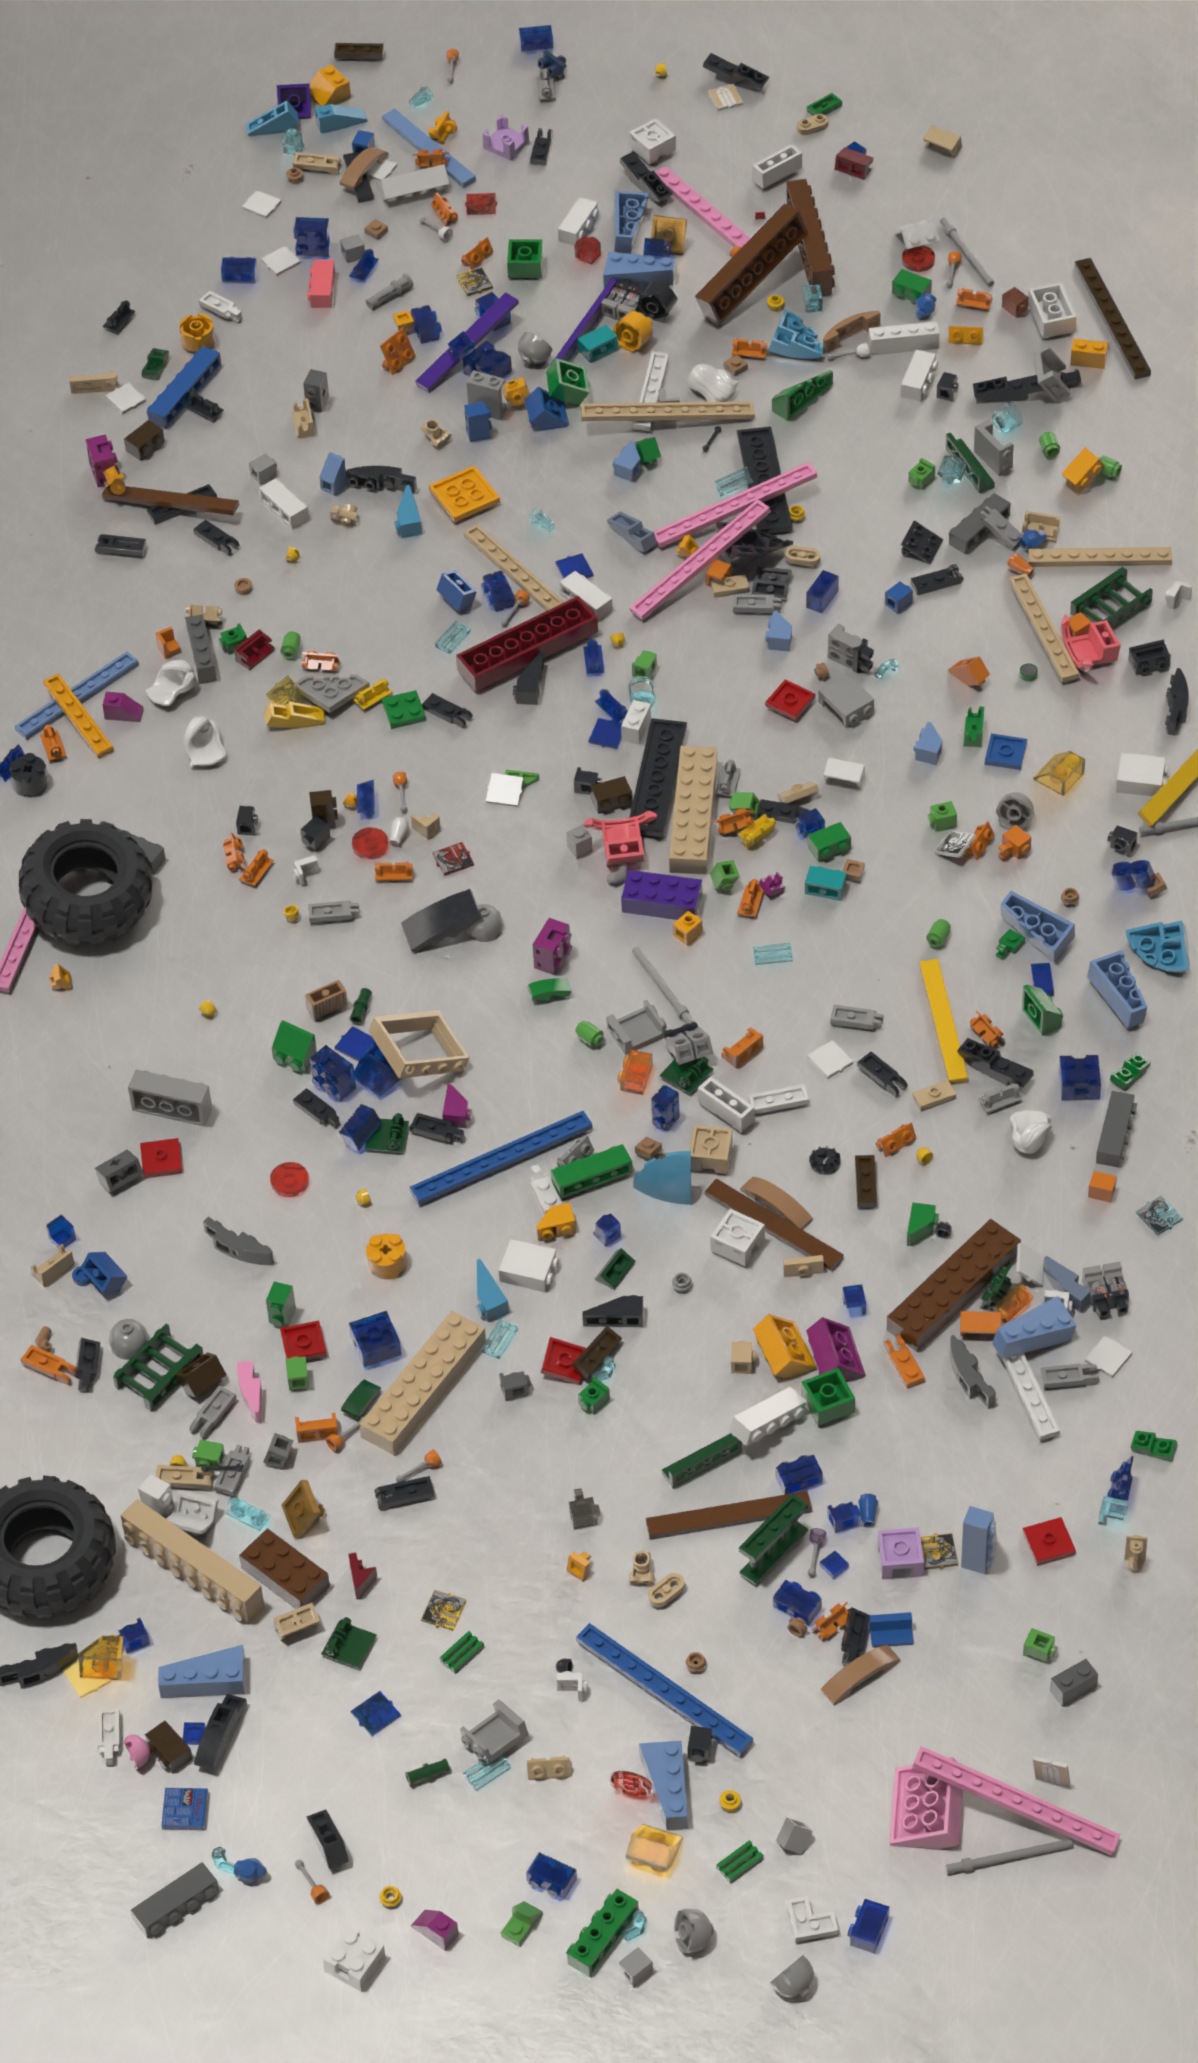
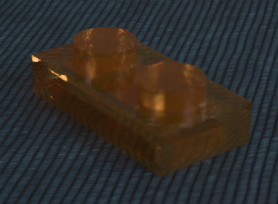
M1020 1282L995 1304L992 1309L995 1312H1001V1320L1003 1323H1007L1034 1297L1024 1284Z

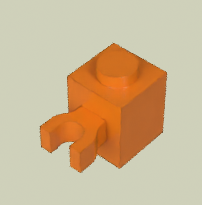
M1017 825L1013 826L1002 835V845L998 847V850L1001 852L998 853V857L1004 860L1011 853L1018 859L1028 854L1031 850L1032 837Z

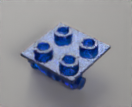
M1134 1456L1123 1462L1117 1471H1113L1110 1477L1112 1485L1107 1493V1508L1114 1504L1118 1509L1122 1510L1128 1505L1129 1491L1133 1479L1131 1468Z

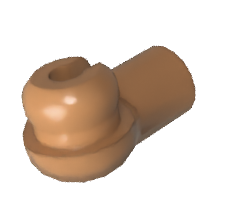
M43 1326L35 1339V1343L38 1348L49 1352L52 1344L51 1342L49 1343L47 1338L52 1330L47 1326Z

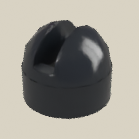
M943 1221L938 1223L935 1234L940 1238H949L951 1236L952 1226L950 1223H944Z
M567 1658L560 1659L556 1663V1671L558 1673L572 1672V1660Z

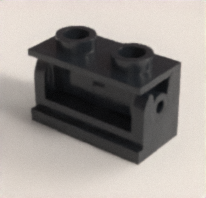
M1163 639L1129 647L1128 660L1135 675L1170 667L1171 654H1169Z

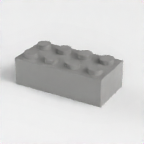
M136 1069L128 1086L132 1111L205 1127L212 1111L209 1085L203 1083H195L185 1079H177L167 1075H159Z

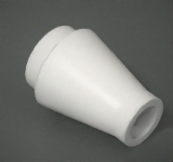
M397 817L391 822L389 841L391 845L399 846L407 833L409 822L406 819Z

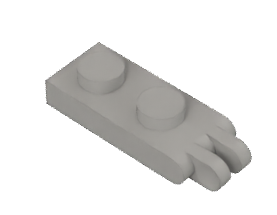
M986 506L979 513L983 519V524L1010 550L1020 541L1019 539L1023 535L996 509Z
M734 594L733 612L773 613L774 610L782 609V599L775 598L774 595Z
M351 901L308 904L310 923L350 920L353 916L360 915L359 904L351 903Z
M833 1005L830 1024L872 1030L874 1027H882L884 1015L877 1014V1011L871 1009Z
M237 1445L234 1451L230 1450L223 1466H236L238 1463H242L244 1470L242 1472L237 1470H221L215 1482L214 1491L234 1496L250 1461L248 1447H244L242 1453H240L242 1450L241 1445Z

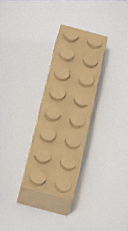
M680 747L669 854L670 873L707 874L718 763L717 747Z
M451 1311L360 1422L361 1438L395 1455L486 1343L485 1328Z
M136 1499L121 1514L124 1538L129 1544H135L145 1555L155 1558L159 1565L168 1567L176 1577H182L190 1587H196L206 1598L216 1601L220 1608L229 1610L237 1620H243L249 1624L265 1608L260 1584L140 1500Z

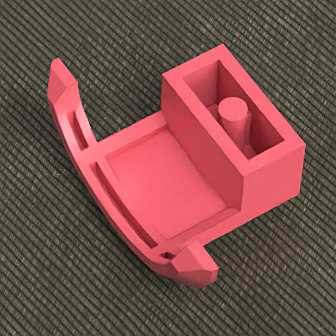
M1066 614L1064 615L1061 622L1063 641L1073 663L1080 670L1089 672L1093 665L1118 660L1121 645L1107 620L1090 623L1088 634L1071 637L1069 630L1070 620Z
M646 811L639 816L619 820H596L589 818L583 825L587 829L602 830L606 865L644 861V852L639 826L655 820L657 814Z

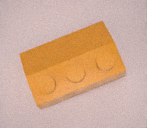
M768 1314L753 1328L756 1340L760 1344L763 1355L768 1360L771 1371L775 1376L790 1379L817 1369L795 1321Z

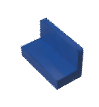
M911 1612L869 1615L871 1646L873 1648L884 1645L889 1647L913 1645Z

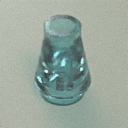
M428 86L421 87L409 99L410 105L415 108L430 101L434 96L433 92Z
M535 508L529 515L528 520L531 521V524L546 529L549 532L555 526V522L541 509Z

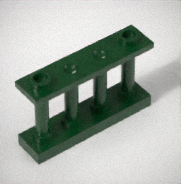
M1122 566L1071 601L1070 614L1074 616L1081 612L1094 622L1107 620L1113 629L1142 608L1149 606L1152 602L1153 589L1149 588L1143 593L1127 581L1128 570ZM1123 587L1136 598L1129 602L1115 590ZM1106 596H1111L1123 607L1116 611L1102 599ZM1093 605H1098L1110 616L1103 620L1089 608Z
M165 1324L154 1333V1336L122 1368L115 1372L113 1376L115 1388L119 1389L124 1383L143 1395L145 1408L152 1412L180 1384L176 1374L204 1355L203 1348L196 1343L192 1348L187 1349L171 1338L170 1327L168 1324ZM165 1343L182 1354L183 1357L178 1362H174L157 1350ZM152 1356L170 1368V1370L161 1376L144 1363ZM139 1370L157 1383L152 1388L147 1389L132 1379L131 1376Z
M792 1493L739 1547V1552L750 1559V1561L739 1571L741 1576L756 1585L808 1532V1528L798 1522V1519L808 1510V1503Z

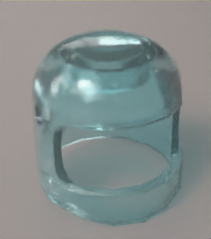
M1009 401L1004 405V410L997 409L992 414V423L997 431L1007 433L1021 425L1023 418L1018 407L1012 401Z
M638 676L632 679L628 685L630 704H632L633 700L651 704L652 708L656 701L654 681L645 676ZM646 682L652 686V692L646 690L632 692L631 688L636 683Z

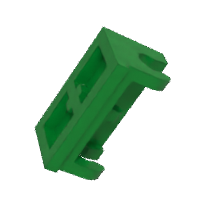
M979 706L978 713H973L972 707H969L968 716H966L963 746L982 747L985 706Z

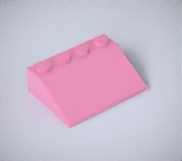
M912 1765L895 1768L889 1844L891 1846L934 1849L958 1846L960 1841L963 1790L913 1768Z

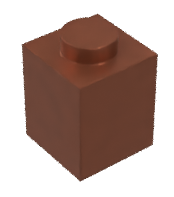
M1016 287L1002 294V308L1015 318L1028 310L1029 297Z

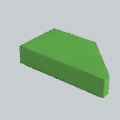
M507 769L505 775L523 777L522 789L538 781L540 778L538 773Z

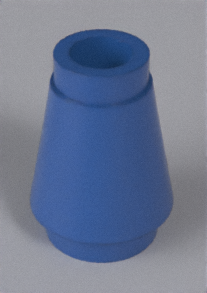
M862 1494L858 1500L862 1525L872 1526L875 1521L878 1500L874 1494Z

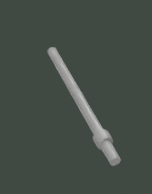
M942 218L940 223L945 228L947 235L953 238L986 283L992 286L994 280L957 234L956 228L950 225L946 218Z
M1198 817L1166 823L1155 822L1150 827H1139V833L1154 832L1157 834L1162 833L1163 830L1198 825Z
M634 947L632 952L674 1006L677 1015L686 1024L694 1023L695 1021L689 1015V1010L686 1006L679 1002L638 947Z
M1072 1839L976 1859L965 1858L961 1859V1862L945 1865V1870L947 1874L962 1870L964 1872L973 1871V1868L1072 1848L1073 1842Z

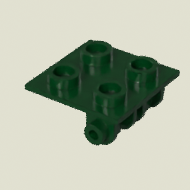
M706 1057L695 1058V1060L678 1065L675 1058L659 1076L691 1094L714 1069L708 1066L709 1060Z
M396 1113L392 1119L371 1118L365 1150L403 1153L409 1121H404L403 1115L400 1113Z
M1012 1262L1006 1268L1003 1266L998 1274H995L990 1280V1289H987L981 1297V1300H983L980 1306L981 1309L986 1305L992 1312L999 1310L1012 1285L1011 1279L1006 1277L1013 1264Z
M344 1617V1619L338 1621L321 1655L359 1669L377 1634L353 1626L351 1619Z

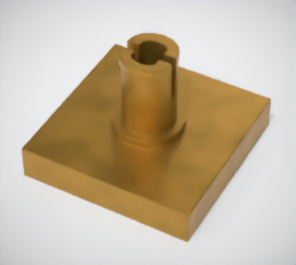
M654 215L650 250L684 253L687 219Z
M300 1480L281 1505L294 1538H301L317 1517H322L325 1513L323 1504H317L308 1480Z

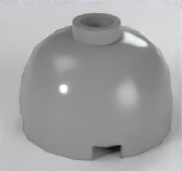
M525 332L518 343V351L522 361L528 365L531 363L535 365L542 364L550 357L553 351L552 347L545 340L539 341L536 339L537 335Z
M1018 792L1005 795L999 801L996 809L998 821L1007 829H1011L1015 825L1022 829L1026 828L1031 823L1034 815V805L1030 798Z
M489 904L478 905L482 919L470 926L466 931L476 941H492L503 931L502 916L494 906Z
M134 1319L119 1321L113 1326L109 1335V1345L112 1353L119 1355V1358L124 1360H130L149 1341L145 1326Z
M682 1909L677 1912L674 1931L679 1933V1938H675L679 1950L682 1953L698 1952L704 1949L710 1942L711 1936L714 1933V1927L704 1912L698 1909Z
M802 1955L770 1983L780 1995L794 1997L799 1994L802 1997L811 1990L809 1985L814 1979L813 1967L808 1959Z

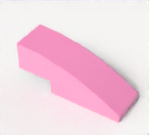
M237 1362V1373L244 1404L255 1422L261 1423V1378H255L253 1362Z

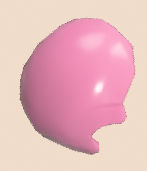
M138 1735L126 1737L124 1744L130 1753V1760H134L136 1764L134 1768L139 1769L149 1761L151 1753L149 1745Z

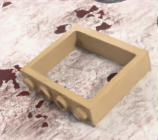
M439 1010L375 1016L368 1030L398 1078L462 1072L470 1058ZM431 1030L448 1057L406 1061L389 1034Z

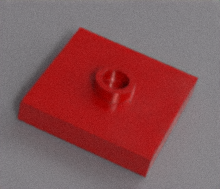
M785 679L766 700L765 706L796 721L816 698V694Z
M179 1138L140 1143L144 1178L182 1173Z
M319 1320L280 1328L286 1359L306 1357L307 1361L327 1356Z
M550 1337L540 1373L579 1385L582 1375L571 1365L586 1348Z
M1062 1517L1022 1529L1036 1565L1076 1554V1549Z

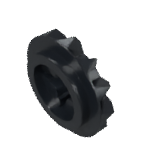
M819 1146L817 1150H812V1154L809 1156L810 1165L815 1171L820 1173L833 1172L840 1165V1153H837L835 1148L830 1149L828 1146L821 1148ZM825 1155H827V1158H828V1159L825 1161V1164H824L822 1158H823Z

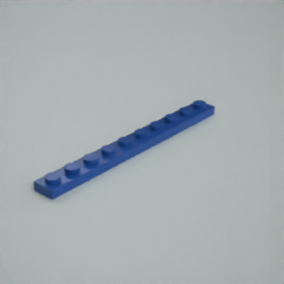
M584 1110L414 1184L410 1186V1192L418 1205L423 1204L593 1129L592 1122Z
M589 1623L576 1636V1641L691 1723L697 1727L712 1728V1737L738 1756H741L753 1743V1737L592 1624Z

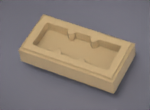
M746 574L726 577L722 581L717 579L711 580L714 597L749 592Z
M811 781L803 785L796 784L790 790L779 793L778 798L787 804L818 792V785Z
M946 1080L913 1092V1098L921 1111L955 1099L956 1093L949 1081Z
M823 1255L783 1260L784 1277L805 1276L824 1272Z

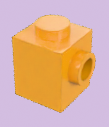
M689 911L673 923V936L685 945L691 943L702 933V920L699 916Z

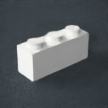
M791 144L753 164V181L764 189L801 169L802 152Z
M579 197L558 228V241L577 246L584 239L587 230L591 229L593 221L599 216L598 202Z
M921 350L915 351L901 383V397L921 401L923 395H926L928 383L932 382L933 371L936 372L938 367L936 354Z
M276 478L259 488L260 500L291 529L309 519V509L306 503L301 502L295 493H291L286 485Z
M574 571L560 581V594L567 600L579 596L598 617V621L612 611L611 596L601 591L597 585L592 584L585 576Z
M709 1077L698 1087V1102L741 1133L755 1121L754 1106L714 1078Z

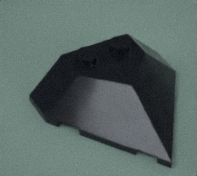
M717 522V533L729 522ZM751 528L725 550L722 556L731 566L746 565L767 554L791 546L794 541H783L775 535Z

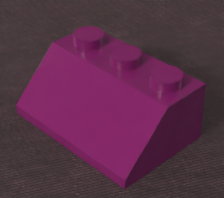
M822 1317L806 1330L809 1338L808 1342L811 1345L813 1357L819 1369V1375L839 1368L845 1381L860 1379L866 1376L850 1327Z

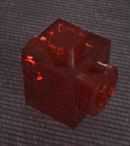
M584 235L574 244L575 257L592 265L601 256V243L595 237Z

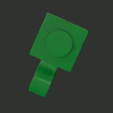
M1009 929L999 939V944L996 947L999 951L996 953V956L1003 959L1009 951L1015 953L1025 943V937Z

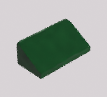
M620 1248L611 1256L595 1277V1280L611 1289H615L635 1260Z

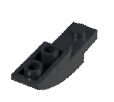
M710 53L703 63L704 68L717 74L716 79L730 85L734 84L737 87L762 89L769 80V76L743 63L737 66L713 53Z
M634 151L620 158L621 165L629 173L628 178L643 193H649V198L660 202L672 196L673 193L655 171H650Z
M1037 375L1010 381L1005 376L973 383L974 397L992 402L1029 399L1028 394L1045 391L1038 383Z
M362 466L346 470V482L348 485L380 491L381 487L404 491L406 485H410L413 494L417 490L416 477L402 474V468Z
M1177 668L1175 675H1171L1170 685L1172 686L1171 688L1168 687L1166 692V698L1169 699V713H1171L1170 716L1167 715L1165 726H1168L1167 734L1175 735L1178 722L1186 724L1189 691L1181 668Z
M967 1038L957 1050V1053L976 1069L1006 1086L1013 1083L1024 1088L1034 1076L1032 1069L1003 1058L1000 1055V1051L970 1038Z
M65 1643L54 1648H44L35 1652L36 1659L24 1660L12 1665H2L0 1667V1686L19 1682L20 1687L25 1688L55 1676L79 1657L76 1643Z
M227 1694L222 1703H217L200 1740L194 1765L214 1770L231 1741L230 1733L247 1706L246 1698Z

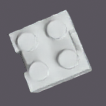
M656 118L629 132L630 148L648 164L658 161V157L662 155H669L676 151V135Z
M729 1209L710 1236L711 1251L746 1266L752 1257V1249L756 1246L759 1247L765 1238V1224Z
M347 1925L323 1959L325 1972L362 1992L386 1958L384 1945L373 1939L371 1941L364 1940L360 1937L357 1930Z

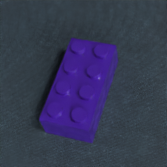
M628 870L621 897L622 913L678 920L688 911L698 915L703 895L702 879Z

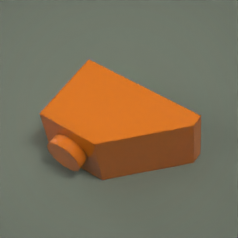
M980 656L960 660L948 669L949 673L967 686H980L986 682L985 678L990 675Z

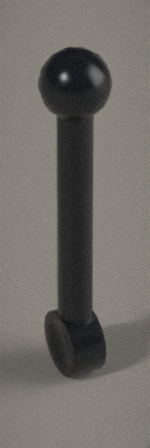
M720 426L714 428L715 432L707 444L702 447L704 452L709 450L713 439L717 433L721 432Z
M238 1463L236 1466L203 1465L201 1470L204 1473L210 1470H237L242 1472L244 1465L242 1463Z

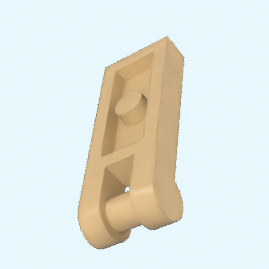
M296 152L292 164L293 168L325 171L336 175L342 160L337 156Z
M110 371L108 374L69 377L71 394L114 391L115 388H119L117 373Z
M157 1465L156 1477L170 1484L171 1487L211 1491L213 1485L211 1479L214 1478L215 1471L210 1470L204 1473L201 1467Z

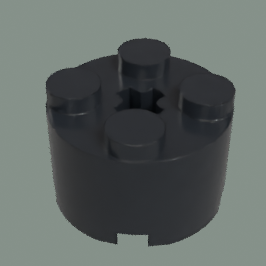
M653 281L647 284L639 296L637 306L646 317L649 315L653 317L652 320L662 321L668 316L678 298L666 281Z
M27 753L25 756H21L10 763L9 772L12 787L18 795L35 797L46 790L48 774L46 764L40 757L35 756L33 753Z

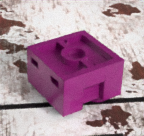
M106 434L85 439L89 465L97 487L105 486L104 482L107 481L103 474L105 470L115 466L119 474L118 466L115 465L118 462L115 452L112 453L113 445L111 440H107Z
M548 918L532 944L535 969L555 975L557 970L562 968L564 957L569 956L572 951L570 943L572 934L570 933L569 924Z

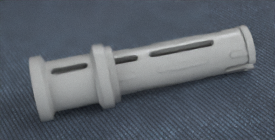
M405 273L402 275V278L397 281L393 280L390 286L366 299L365 302L368 308L373 309V307L393 295H400L406 288L413 287L411 277Z

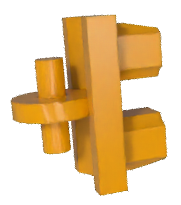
M446 111L442 117L435 119L436 127H430L428 133L431 139H437L439 143H444L449 133L454 134L458 127L456 122L450 119L449 111Z
M115 466L103 472L107 480L104 482L105 487L110 486L111 492L115 495L122 494L126 488L125 483L122 481L125 478L123 473L118 474Z

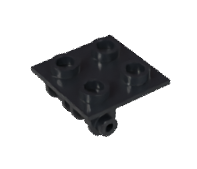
M914 520L901 543V546H903L901 553L904 556L914 553L931 564L943 539Z

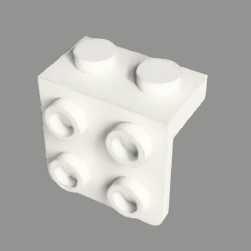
M929 219L914 222L915 226H913V223L899 226V230L895 231V234L902 233L906 249L939 241L935 221L929 222Z
M179 1490L177 1492L175 1510L167 1520L181 1530L189 1531L192 1535H201L215 1523L219 1499Z

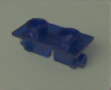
M372 249L365 250L349 277L365 281L379 258L374 257Z
M594 638L588 640L587 646H583L586 674L604 673L602 647L598 645Z
M600 690V698L595 700V703L616 723L625 719L628 712L626 707L621 705L610 694L609 690Z
M19 744L14 749H10L3 761L0 762V776L4 782L10 778V763L21 756H25Z
M374 780L357 784V813L363 812L367 818H371L375 814Z

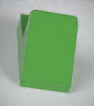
M525 1901L513 1906L512 1917L500 1932L501 1937L520 1946L543 1914V1911Z

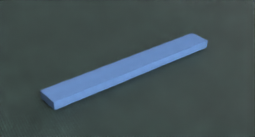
M396 109L382 115V120L417 150H428V153H433L435 149H443ZM445 154V158L448 159V163L445 164L447 175L462 187L476 180V175L453 156Z
M125 652L72 687L71 691L80 703H83L137 667L139 662L129 652ZM53 700L15 725V731L27 740L44 729L46 725H50L65 715V713L56 701Z

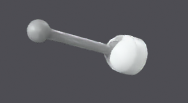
M425 217L420 218V223H425L437 230L438 236L442 240L448 241L453 235L452 229L446 226L440 229L428 222Z
M867 343L860 344L855 351L839 354L830 353L827 357L829 360L852 354H858L860 357H869Z

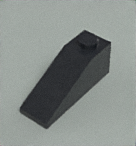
M539 652L518 677L517 685L513 686V696H516V704L538 705L544 668L543 652Z
M621 1296L582 1312L583 1326L643 1327V1296Z
M325 1809L306 1816L328 1868L340 1867L342 1864L349 1862L344 1841L327 1810Z

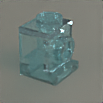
M294 128L286 129L282 136L283 153L295 155L296 152L302 151L304 143L301 132H297Z

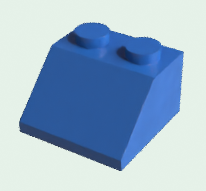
M538 386L525 398L526 410L532 426L547 430L567 427L569 425L564 401L549 397L548 391Z

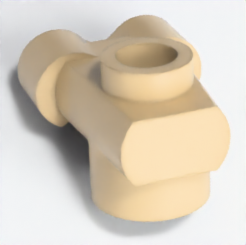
M435 419L428 420L421 428L427 437L432 440L431 443L436 448H439L451 438V434L446 429L442 430L439 427V422Z
M344 504L343 509L332 505L330 518L341 520V523L345 525H351V523H356L358 508L351 504Z
M645 1551L636 1552L633 1556V1571L629 1573V1583L654 1584V1573L651 1572V1553Z

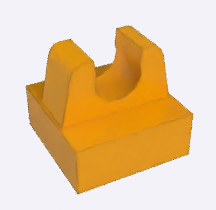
M409 310L393 314V320L398 331L402 327L404 329L408 328V330L412 329L414 320Z
M686 535L682 542L678 544L679 549L675 552L679 557L687 559L699 547L691 535Z
M59 964L52 967L53 973L49 975V979L53 983L50 984V987L54 990L60 988L68 990L71 988L70 972Z
M585 1551L581 1554L571 1553L566 1570L583 1581L588 1576L590 1561L588 1560L591 1558V1555Z

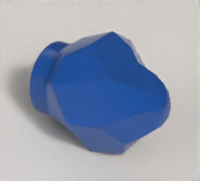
M925 293L924 296H920L916 300L917 317H926L935 311V302L937 301L935 296Z
M1026 530L1019 539L1020 544L1024 550L1038 549L1045 541L1046 533L1044 531Z
M256 1858L238 1860L234 1866L235 1877L249 1884H252L267 1873L266 1867Z

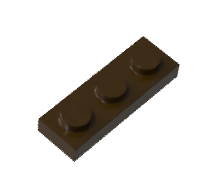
M335 43L334 59H383L384 43Z
M855 1155L857 1208L877 1207L875 1155Z
M606 1326L573 1362L571 1367L587 1379L619 1344L622 1337Z

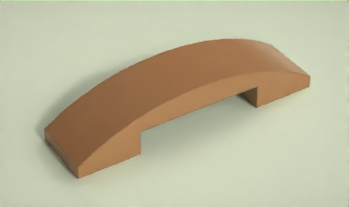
M376 147L365 149L346 169L340 180V185L354 190L362 182V176L376 162L381 163L389 153Z
M879 311L863 312L837 323L823 338V352L827 353L839 347V340L862 328L868 332L869 328L879 326L881 313Z
M753 1176L740 1188V1191L754 1201L757 1199L761 1200L784 1216L785 1220L802 1230L813 1220V1217L793 1197L764 1179Z
M888 1645L875 1648L858 1657L836 1673L821 1688V1692L834 1706L849 1696L851 1689L880 1670L883 1672L887 1671L899 1663L900 1658Z

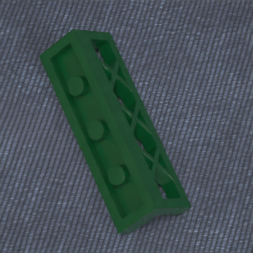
M951 432L947 433L946 450L978 493L994 488L995 482L961 438L956 440Z
M730 1433L662 1469V1475L673 1489L741 1453L742 1442Z

